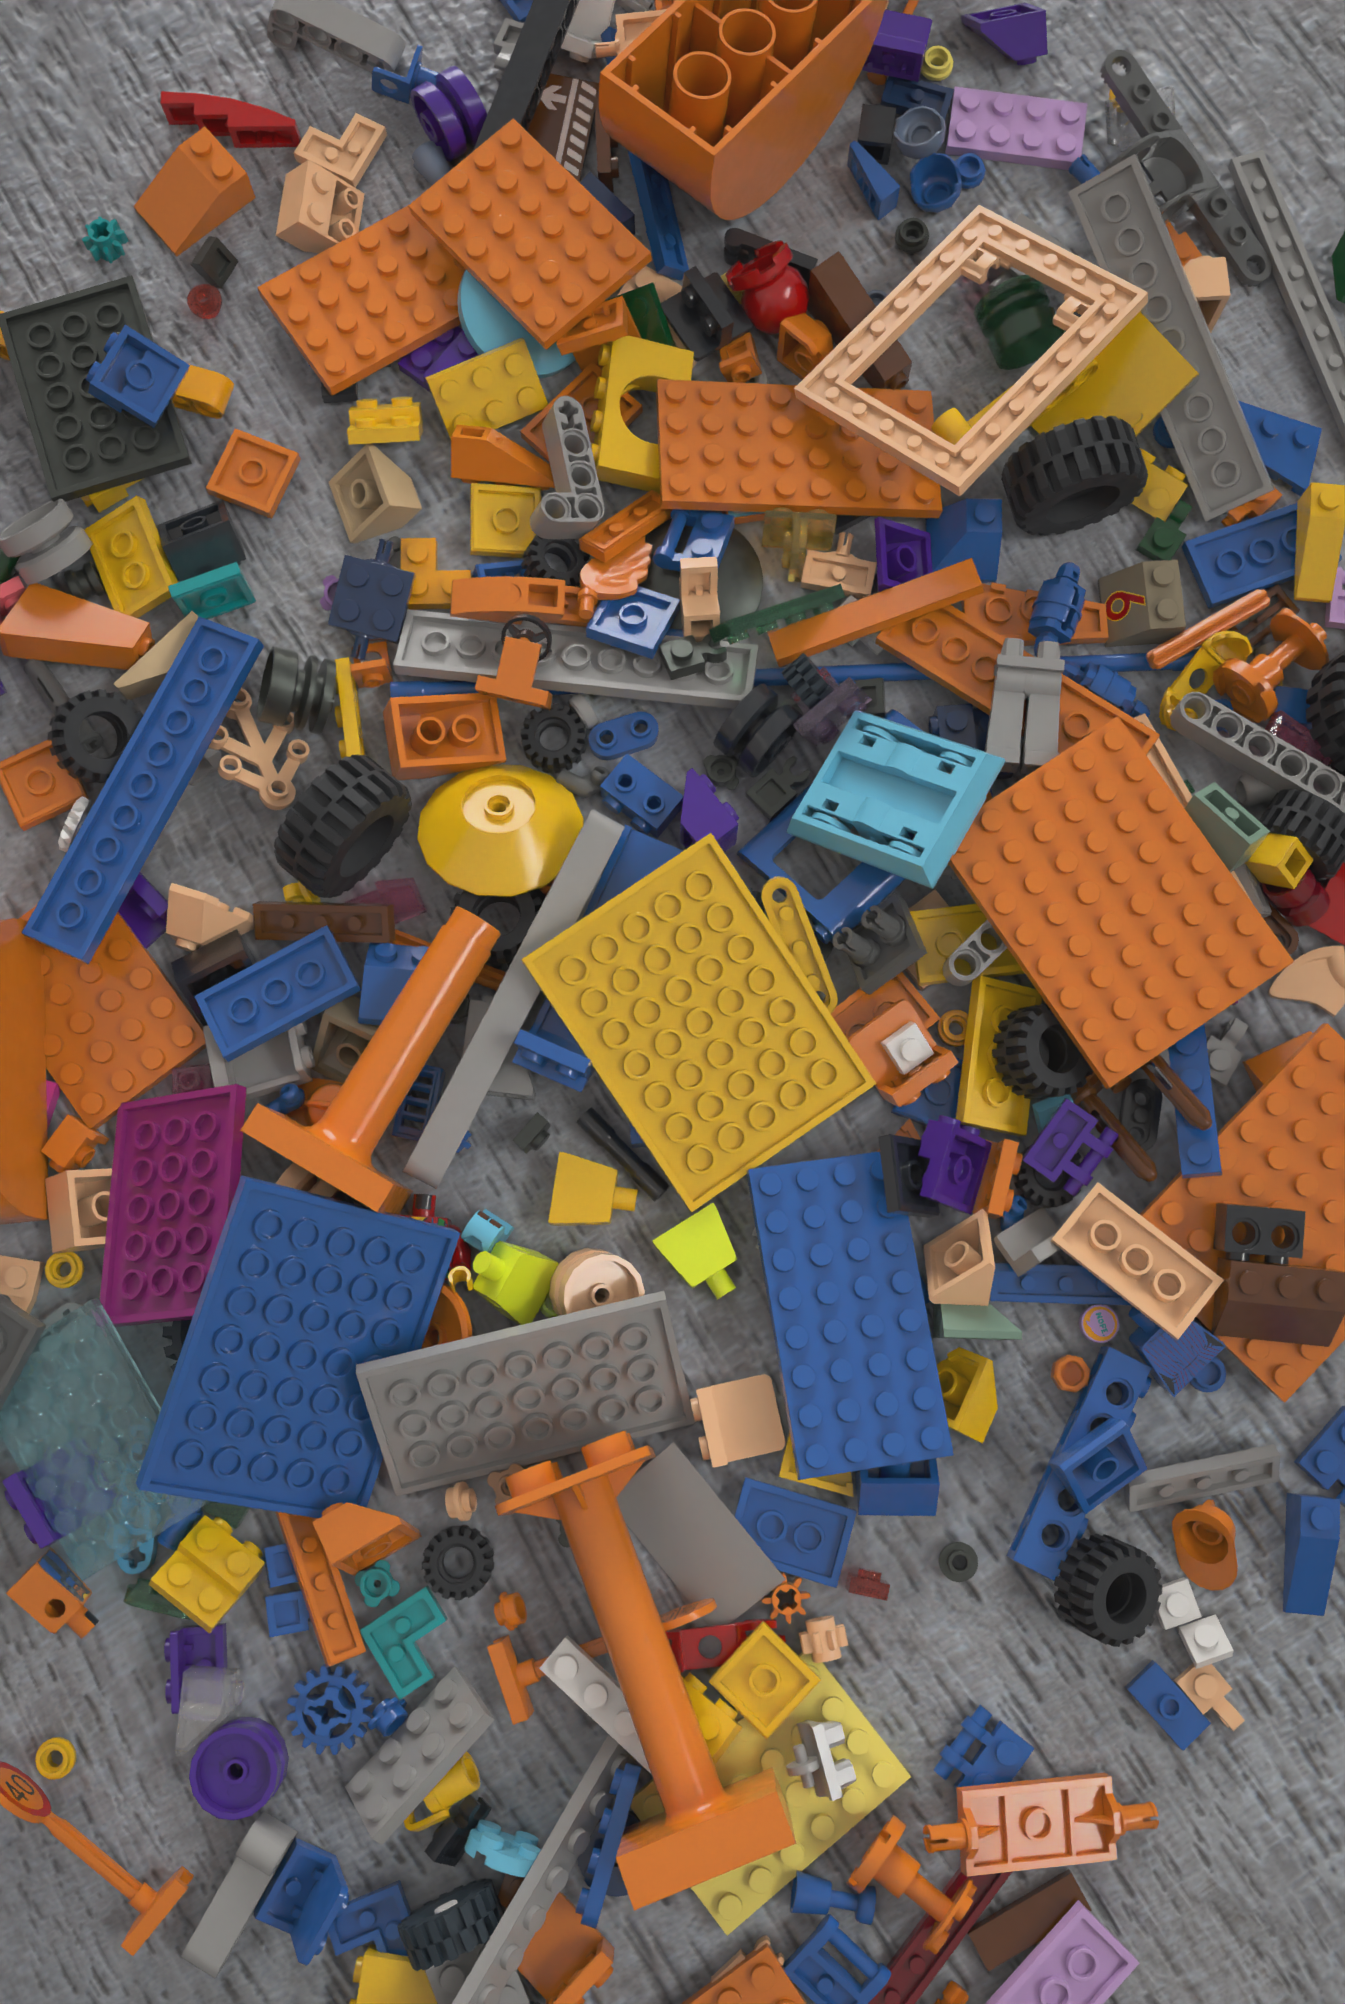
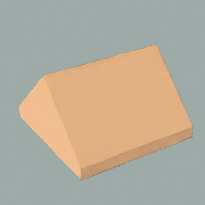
M982 1209L923 1245L928 1295L932 1303L989 1305L995 1262L988 1214Z

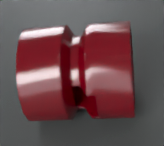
M1309 868L1295 889L1262 883V889L1277 906L1282 916L1293 926H1307L1316 922L1325 914L1329 907L1330 899L1328 893L1315 880V876Z

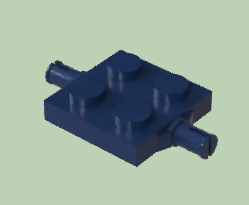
M379 539L375 559L364 560L348 555L344 556L328 625L346 630L355 636L350 655L351 658L365 661L369 641L384 640L399 644L416 575L413 572L395 568L389 563L394 545L392 541L387 540L386 542L385 539Z

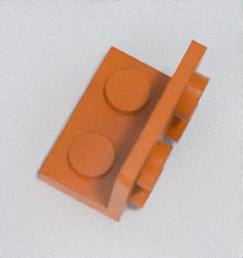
M623 296L602 302L557 340L556 345L562 356L573 353L581 371H583L591 362H594L600 368L603 367L598 365V356L602 344H607L625 336L641 338Z

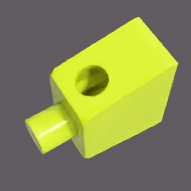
M711 1203L652 1240L655 1248L692 1289L706 1281L718 1300L736 1288L725 1268L736 1262L737 1257L714 1203Z
M499 1241L495 1244L491 1253L482 1251L475 1257L473 1270L478 1273V1276L473 1283V1289L505 1317L519 1325L531 1323L550 1291L551 1277L559 1263L538 1251Z

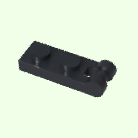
M730 228L724 236V260L732 266L739 260L741 263L747 264L757 257L756 249L773 241L739 228ZM790 248L793 258L787 265L799 271L809 289L810 273L817 266L818 259Z

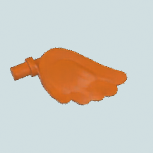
M645 536L606 563L593 558L581 569L579 580L582 590L577 595V602L580 604L579 616L581 618L591 619L593 617L594 606L598 600L622 599L637 592L638 584L647 579L648 568L651 565L650 557L653 548L652 545L645 542Z

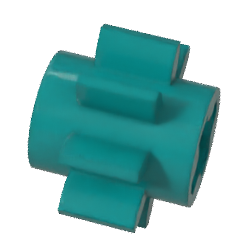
M100 216L89 225H85L89 236L82 238L86 249L90 250L95 261L102 258L111 264L121 255H125L122 244L129 241L116 219L109 222Z

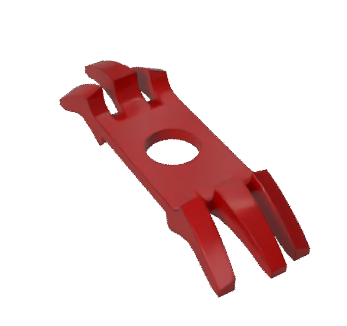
M748 1619L738 1623L671 1629L665 1632L668 1640L672 1639L670 1646L680 1673L685 1670L722 1666L751 1634L746 1635V1631L755 1630L762 1621L771 1629L777 1628L776 1619ZM777 1634L786 1643L785 1635ZM708 1635L717 1637L722 1645L720 1653L713 1658L704 1657L698 1649L700 1640Z

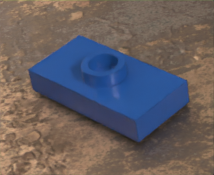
M1153 1660L1125 1686L1129 1693L1182 1751L1211 1724Z

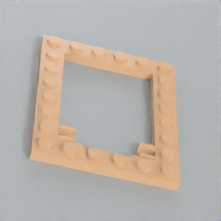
M978 205L794 388L795 395L798 400L956 495L961 496L1148 303V292ZM1000 266L1007 270L1013 267L1064 294L1065 302L1057 309L1056 315L1053 317V324L1066 332L955 445L852 385L961 275L981 285L987 280V273L990 267L996 270ZM1074 312H1076V313H1078V314H1080V315H1082V316H1081V317H1078V316L1074 315Z

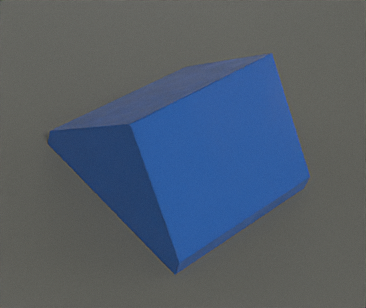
M1109 1418L1048 1462L1084 1514L1090 1512L1147 1470V1466L1128 1425L1124 1420Z

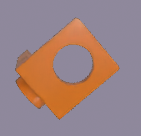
M386 641L368 644L366 654L370 652L378 653L382 659L362 662V660L353 658L354 664H350V670L358 688H375L385 683L393 682Z

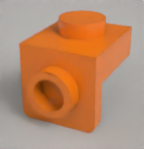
M750 332L719 349L722 360L719 362V368L727 382L745 383L751 378L762 374L755 341Z

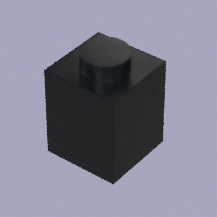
M863 104L857 142L879 164L888 165L896 108L886 107L881 104Z

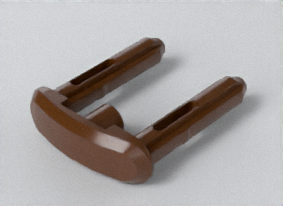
M1157 1055L1141 1066V1069L1148 1075L1150 1080L1161 1090L1191 1126L1202 1131L1208 1130L1212 1126L1210 1111L1160 1055ZM1152 1063H1154L1155 1066L1162 1072V1074L1169 1080V1082L1172 1084V1087L1153 1067ZM1093 1071L1091 1076H1085L1087 1083L1083 1087L1077 1088V1092L1070 1094L1073 1103L1099 1120L1095 1128L1100 1134L1109 1125L1119 1135L1111 1147L1136 1177L1146 1182L1154 1181L1158 1175L1155 1162L1097 1095L1104 1087ZM1128 1075L1110 1089L1115 1094L1119 1093L1129 1086L1132 1079Z

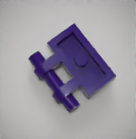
M1064 1098L1022 1160L1053 1182L1057 1180L1064 1170L1071 1177L1063 1189L1075 1197L1083 1185L1088 1186L1094 1178L1091 1174L1102 1158L1105 1157L1107 1159L1113 1151L1111 1146L1119 1135L1106 1126L1099 1138L1093 1136L1090 1132L1099 1120L1067 1098ZM1084 1143L1091 1149L1079 1166H1076L1070 1160L1081 1144Z

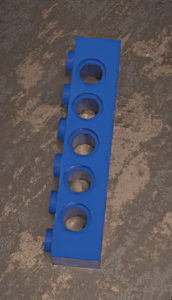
M1110 1346L1101 1347L1090 1370L1088 1385L1082 1388L1049 1462L1090 1433V1425L1098 1417L1103 1419L1104 1422L1109 1418L1122 1419L1131 1429L1136 1418L1133 1408L1138 1397L1144 1398L1149 1390L1152 1378L1148 1377L1152 1367ZM1113 1382L1118 1384L1122 1391V1397L1116 1404H1111L1106 1397L1107 1387ZM1048 1464L1006 1556L1055 1581V1577L1061 1571L1058 1569L1061 1560L1065 1562L1068 1557L1066 1552L1071 1548L1074 1540H1080L1088 1525V1518L1085 1517L1086 1514L1082 1512L1075 1501L1066 1510L1059 1506L1058 1496L1066 1488ZM1055 1524L1059 1531L1058 1539L1051 1545H1045L1042 1540V1531L1047 1525Z

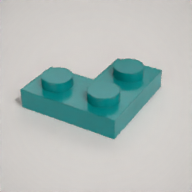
M428 1585L359 1630L399 1700L435 1676L415 1641L447 1621L448 1618Z

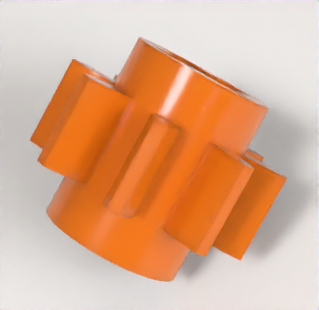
M780 1572L786 1580L774 1588L770 1595L764 1596L761 1601L764 1604H773L774 1607L769 1614L771 1619H774L780 1613L785 1615L787 1623L791 1624V1614H794L796 1611L802 1615L806 1614L801 1606V1600L810 1598V1593L807 1591L799 1592L797 1589L802 1582L801 1577L797 1576L791 1582L787 1580L784 1572ZM790 1588L793 1589L791 1595L795 1600L794 1603L790 1605L785 1602L782 1606H779L780 1600L777 1592L782 1590L786 1593Z

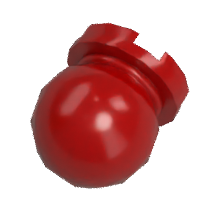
M782 240L756 249L757 257L744 266L739 260L725 274L732 291L743 290L741 303L744 312L753 323V326L769 335L779 334L780 323L785 318L805 314L810 299L807 283L796 268L787 265L793 258V254L787 242L784 244Z

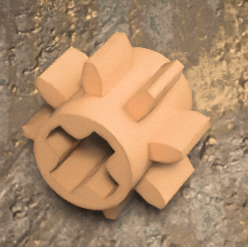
M831 1615L806 1620L807 1631L799 1632L803 1654L811 1653L814 1663L828 1662L841 1658L840 1647L848 1646L845 1626L843 1624L835 1625L834 1616Z

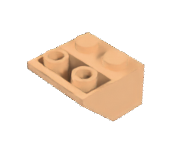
M307 160L285 176L276 236L304 252L321 253L359 232L365 193L311 160Z

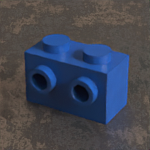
M628 753L600 785L601 797L604 798L602 803L609 810L617 815L620 812L624 813L632 819L630 824L638 832L645 835L650 833L657 839L682 809L684 796Z

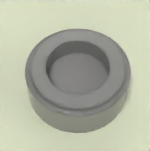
M578 693L568 700L571 712L573 714L576 712L579 715L585 729L589 730L599 723L594 710L582 694Z

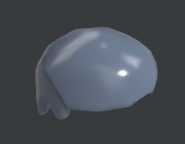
M922 105L910 108L901 117L896 118L895 130L893 132L896 146L904 156L915 160L936 153L945 138L946 126L944 118L935 109Z

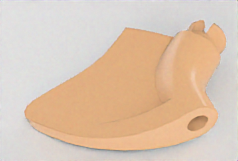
M1326 946L1303 954L1282 970L1271 984L1268 995L1276 999L1307 1002L1316 1005L1334 1017L1345 1004L1344 946Z

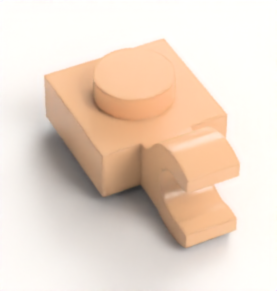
M1192 1663L1173 1680L1203 1715L1209 1709H1212L1227 1728L1230 1727L1232 1731L1245 1721L1240 1713L1224 1697L1232 1690V1687L1212 1664L1196 1669Z

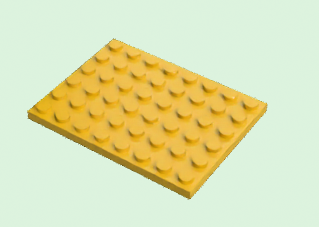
M712 833L706 835L521 959L586 1058L592 1061L593 1068L690 1212L695 1211L747 1174L748 1169L758 1167L876 1085L863 1062Z

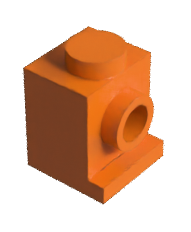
M67 1114L41 1152L51 1159L48 1165L59 1173L68 1170H79L93 1159L96 1145L98 1143L106 1145L109 1138L97 1129H89L81 1118Z

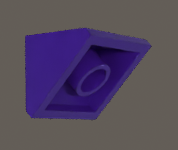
M882 517L874 519L879 592L933 572L930 533Z

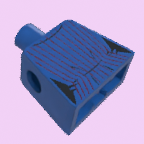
M1134 1306L1129 1311V1317L1139 1326L1130 1335V1343L1144 1364L1152 1367L1150 1373L1156 1382L1173 1397L1226 1347L1221 1340L1194 1321L1191 1322L1181 1337L1175 1340Z

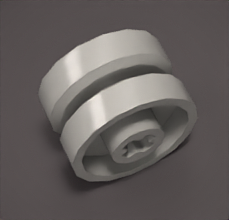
M61 498L54 502L45 503L28 512L0 533V548L8 557L21 556L16 563L15 569L28 585L45 580L60 572L83 556L92 546V541L82 527H68L74 515Z

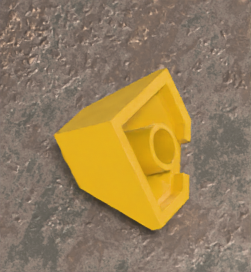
M958 1347L947 1353L948 1358L937 1363L948 1427L983 1444L998 1409L993 1361Z

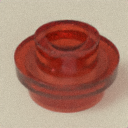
M200 284L189 292L187 304L194 315L202 319H211L220 312L222 297L216 287L210 284ZM203 298H208V300L200 302Z

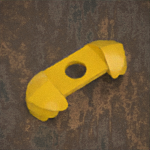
M1227 630L1216 632L1207 638L1172 685L1166 689L1160 703L1159 718L1161 724L1165 725L1168 729L1176 731L1171 724L1170 716L1186 694L1191 692L1206 694L1214 684L1213 672L1228 658H1237L1246 662L1248 656L1253 651L1248 638L1238 632ZM1196 669H1203L1205 673L1204 682L1198 688H1192L1189 684L1191 674ZM1184 708L1186 715L1190 718L1198 719V715L1193 709Z

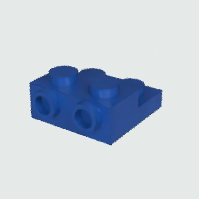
M124 325L119 335L113 332L107 340L103 351L108 354L103 362L100 364L95 361L86 377V380L90 382L88 393L120 413L124 409L155 428L187 374L190 365L132 328Z

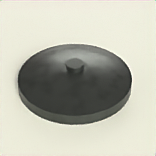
M671 518L645 535V542L652 545L653 551L650 557L651 565L648 568L647 579L638 584V586L680 599V571L660 568L653 561L656 549L662 546L672 521ZM684 526L675 549L676 553L683 554L693 529L692 526ZM735 528L718 568L717 583L720 610V641L728 642L740 636L753 621L760 606L763 589V573L759 558L750 542ZM681 609L670 629L682 630Z

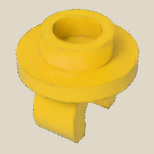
M299 881L298 883H291L283 887L286 902H321L320 897L315 896Z

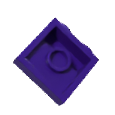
M457 326L405 355L398 363L401 372L431 393L425 377L474 358L479 354L471 346L463 329Z
M939 1115L938 1121L928 1120L926 1130L922 1134L920 1141L921 1147L918 1156L930 1161L928 1169L922 1178L920 1196L958 1212L972 1215L992 1143L979 1137L980 1130L960 1125L961 1121Z

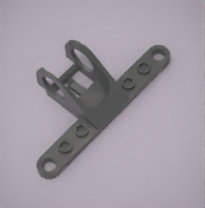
M1125 50L1112 51L1101 66V78H1104L1103 82L1108 84V87L1116 96L1115 100L1142 139L1120 154L1104 171L1137 154L1143 170L1151 180L1149 186L1154 197L1160 194L1166 202L1159 207L1165 224L1190 209L1220 255L1226 257V262L1228 261L1234 270L1235 276L1239 277L1237 280L1239 282L1242 281L1243 285L1247 284L1248 287L1260 285L1272 271L1270 257L1136 59ZM1115 62L1116 64L1120 63V66L1124 65L1123 69L1126 68L1125 76H1120L1113 71L1112 65ZM1248 260H1254L1253 263L1257 262L1256 265L1260 266V274H1253L1248 270Z

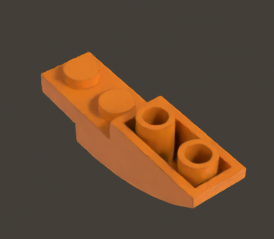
M509 576L452 580L450 617L506 623L513 616L529 614L538 617L544 623L586 627L590 619H583L579 616L580 604L577 602V595L582 590L581 587L565 586V580ZM597 604L594 606V613L597 609ZM517 621L512 624L521 625L523 621Z

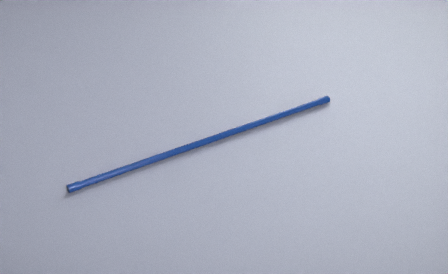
M1199 649L1190 651L1161 669H1152L1149 666V662L1146 659L1147 653L1060 656V659L1079 665L1081 671L1084 670L1090 661L1117 672L1183 671ZM907 663L817 666L822 674L827 670L832 677L828 681L831 684L883 678L884 682L932 680ZM785 668L756 669L754 687L760 684H766L767 686L789 685L781 673ZM390 682L391 698L478 692L475 690L476 682ZM545 690L549 691L552 695L578 694L574 692Z

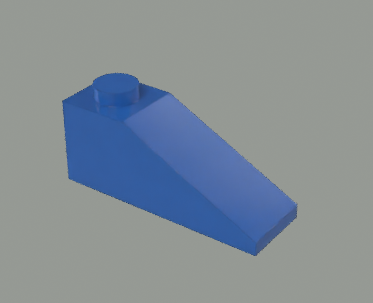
M1286 1493L1283 1612L1324 1616L1340 1540L1341 1499Z

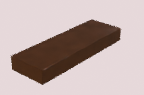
M1068 1869L976 1923L968 1931V1935L989 1972L1043 1940L1078 1900L1089 1911H1092L1073 1874Z

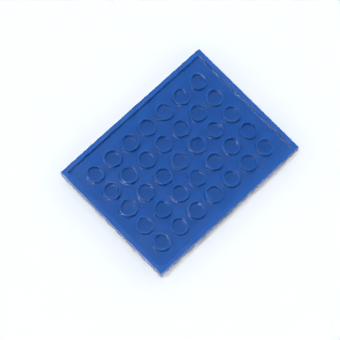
M241 1175L136 1481L138 1489L313 1518H321V1513L326 1508L340 1502L343 1504L348 1502L367 1508L383 1461V1455L356 1375V1365L421 1349L460 1233L452 1228L389 1212L384 1214L378 1213L369 1207Z

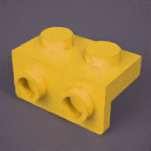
M1140 448L1147 468L1148 478L1143 492L1139 497H1134V501L1131 504L1151 516L1158 517L1166 522L1189 484L1183 481L1186 474L1170 465L1165 470L1153 464L1156 457Z

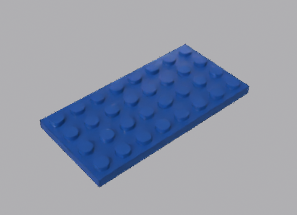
M880 1151L748 1169L747 1180L798 1480L953 1456L909 1216L887 1213Z

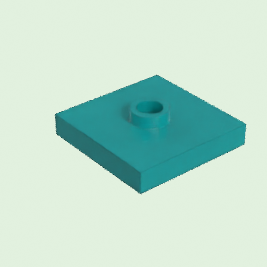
M237 562L168 586L172 599L184 617L193 611L198 617L208 620L256 602L254 593Z

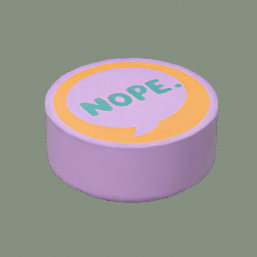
M1092 1305L1081 1313L1079 1329L1087 1340L1094 1343H1105L1116 1336L1119 1330V1319L1110 1307L1106 1305Z

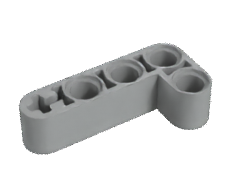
M275 0L269 15L267 37L277 47L293 50L300 37L371 73L374 67L395 73L405 48L403 38L396 32L332 0Z
M561 396L556 399L542 423L556 492L548 493L542 498L530 517V526L532 531L541 538L579 539L593 530L602 519L604 504L584 411L576 399L569 396Z
M265 1811L260 1815L236 1852L237 1858L188 1942L181 1958L213 1978L218 1976L252 1917L261 1896L294 1838L297 1836L298 1831Z

